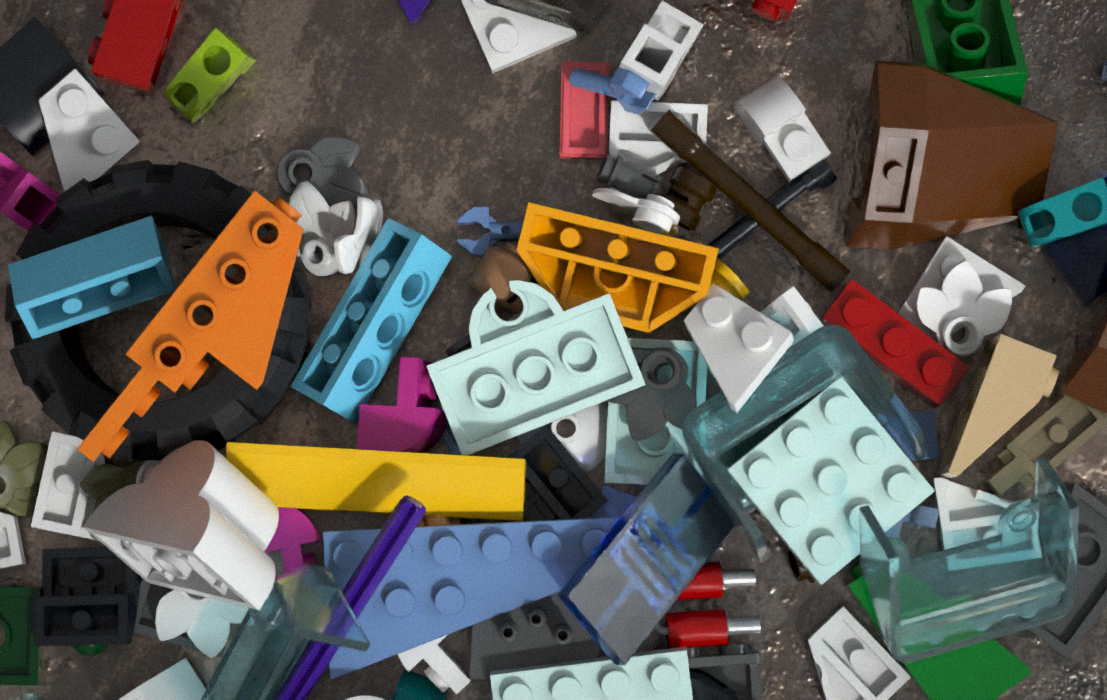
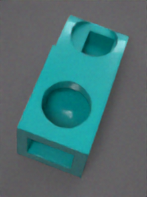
M1104 178L1091 181L1019 210L1017 213L1030 248L1107 225V187Z

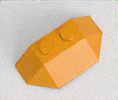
M528 202L517 251L538 285L554 295L563 311L610 293L622 326L650 333L707 297L719 248Z

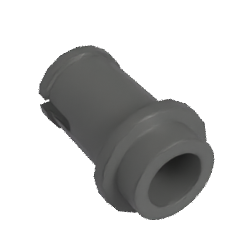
M620 153L616 157L610 154L606 155L596 177L597 181L603 183V188L610 189L612 187L638 199H646L648 194H656L661 176L654 175L623 161L624 156Z

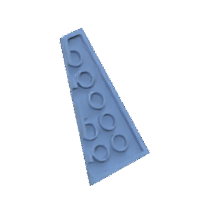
M620 516L416 526L329 662L330 680L579 584L620 534ZM382 528L323 531L327 614ZM621 538L608 552L619 568L622 567Z

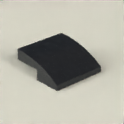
M35 17L0 47V123L33 157L50 143L38 100L74 68L77 69L101 97L105 94Z
M547 425L508 456V458L526 460V501L523 510V521L588 518L608 501ZM496 520L497 522H515L506 520Z
M107 547L43 549L42 597H35L34 646L131 644L137 617L141 576Z

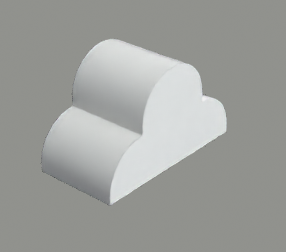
M192 441L170 452L155 466L143 484H132L113 493L96 508L83 526L145 581L151 584L255 610H260L274 584L275 565L273 560L264 551L271 542L278 526V508L269 497L207 441Z

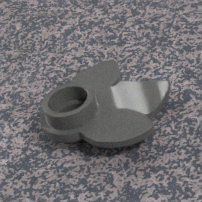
M333 136L322 138L309 150L296 149L288 152L280 159L277 165L276 178L278 184L289 195H292L296 187L301 183L295 179L293 169L297 164H303L309 169L307 181L320 192L330 207L343 201H351L353 208H356L358 196L369 199L363 180L354 170L350 169L361 149L357 143L350 139Z
M669 348L653 350L645 356L641 363H637L646 385L606 400L614 404L628 405L626 411L627 424L634 441L646 440L657 435L667 422L679 429L687 430L697 411L696 395L686 383L688 379V366L685 359L678 352ZM665 365L671 366L673 370L671 378L665 382L659 381L657 378L658 370Z

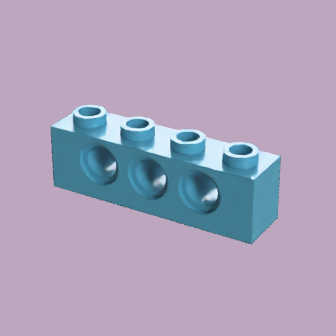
M388 218L290 387L356 424L359 419L360 404L367 405L452 256L424 235Z

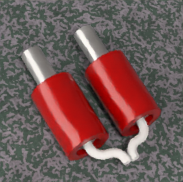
M720 561L705 562L675 601L723 597V588L756 585L755 570L722 571ZM691 563L687 568L682 567L680 564L673 565L681 575L678 579L674 578L664 565L661 566V573L673 587L666 589L660 581L654 583L657 589L662 588L664 602L671 601L699 563ZM649 590L646 601L651 606L655 601V596ZM725 609L665 613V627L660 626L659 622L653 627L656 632L666 635L668 649L685 646L686 648L727 645L729 635L761 632L759 616L726 618Z

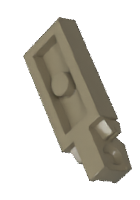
M1062 396L1003 447L1004 450L996 456L1003 466L984 483L996 496H1001L1016 482L1024 490L1033 483H1039L1106 426L1107 416L1105 413L1068 396Z

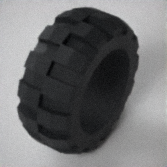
M150 160L112 166V173L90 182L83 178L54 199L57 204L56 208L40 225L33 222L15 255L23 260L149 216L153 217L157 227H185L217 239L252 194L242 185L240 187L219 176L213 170L181 161L177 165L153 164ZM268 225L261 226L257 233L264 238L272 227ZM296 256L264 381L256 390L225 366L211 381L196 391L176 399L154 402L142 418L133 412L122 425L130 433L114 452L115 455L141 461H161L170 452L196 440L207 441L218 451L225 448L227 442L237 443L236 439L255 425H262L285 399L283 394L296 370L300 371L310 338L307 334L308 307L312 306L306 271L302 268L298 256ZM7 284L5 321L11 323L15 346L10 350L23 385L29 386L43 405L41 410L69 435H75L85 440L119 397V394L99 378L87 361L79 340L77 324L32 339L15 307L11 284Z

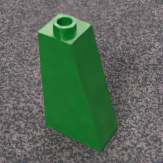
M870 555L848 571L852 579L844 584L845 588L902 668L911 676L910 679L925 700H995L1032 674L1023 662L889 557H881L876 561Z

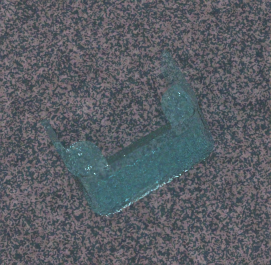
M838 325L823 326L789 347L738 413L731 410L725 395L721 391L691 410L684 419L682 432L688 449L721 507L760 563L767 560L769 556L764 536L749 515L757 508L725 470L839 378L842 377L882 427L888 424L892 427L916 462L925 457L923 430L854 336L844 327Z
M1046 457L1036 459L1035 496L1013 502L1004 510L999 518L997 536L910 559V552L905 543L899 538L886 536L869 505L859 508L860 564L884 642L894 659L900 662L917 661L1054 622L1064 617L1072 609L1076 598L1079 506Z
M305 563L275 577L271 592L260 610L248 609L201 700H273L300 658L309 640L364 652L367 651L370 642L327 567Z

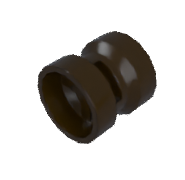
M677 166L670 178L671 187L667 194L660 196L674 203L673 210L680 216L678 226L694 232L701 221L700 211L704 205L712 202L718 189L701 176Z

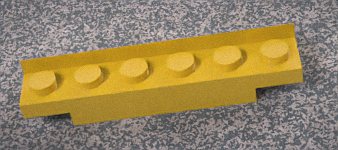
M227 442L226 459L279 508L391 514L400 499L409 495L426 507V512L423 516L439 515L454 518L523 521V510L526 501L525 459Z

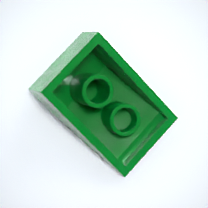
M906 0L914 63L932 67L1021 106L1028 69L1009 0Z

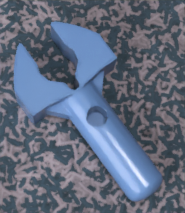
M575 68L569 77L570 84L573 87L614 97L620 102L625 111L634 114H641L647 111L656 95L646 91L650 84L648 81L632 71L618 68L613 77Z
M473 207L457 220V224L471 225L476 223L490 232L483 234L478 240L457 239V242L471 255L482 257L486 250L498 241H519L523 222H497L489 215V207Z

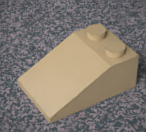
M1003 334L987 340L935 475L945 479L958 477L1038 404L1042 396L1049 397L1059 374V370L1053 368L1057 355Z

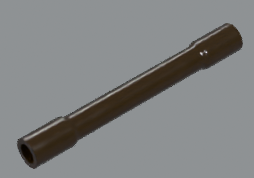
M668 110L650 130L680 159L689 162L798 260V263L830 292L834 291L850 273V270L820 243L810 239L703 143L701 137L671 110Z

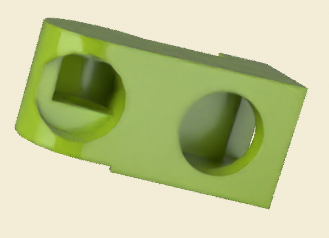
M215 27L167 86L163 97L191 123H194L213 106L218 97L223 95L241 74H245L256 62V59L228 33Z

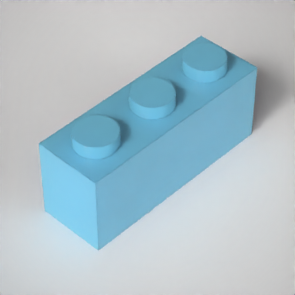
M152 216L8 264L14 304L32 339L176 291L177 289L167 248Z

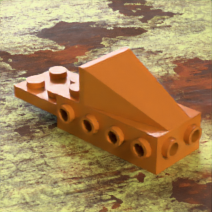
M254 191L127 351L126 355L139 364L141 369L77 448L79 452L92 462L96 460L100 453L110 459L130 433L128 429L122 426L129 416L134 412L142 418L162 391L154 386L159 380L173 392H176L181 384L191 390L210 365L202 359L207 352L256 390L264 381L304 230L296 223L302 216L297 210L278 196L270 203L258 192ZM261 226H271V230L264 238L257 233ZM231 265L238 270L233 278L225 273L226 269ZM200 305L206 312L197 322L194 318V310Z

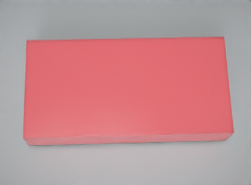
M562 61L559 159L604 160L608 154L609 96L573 87L570 84L569 77L575 68L609 76L610 62Z

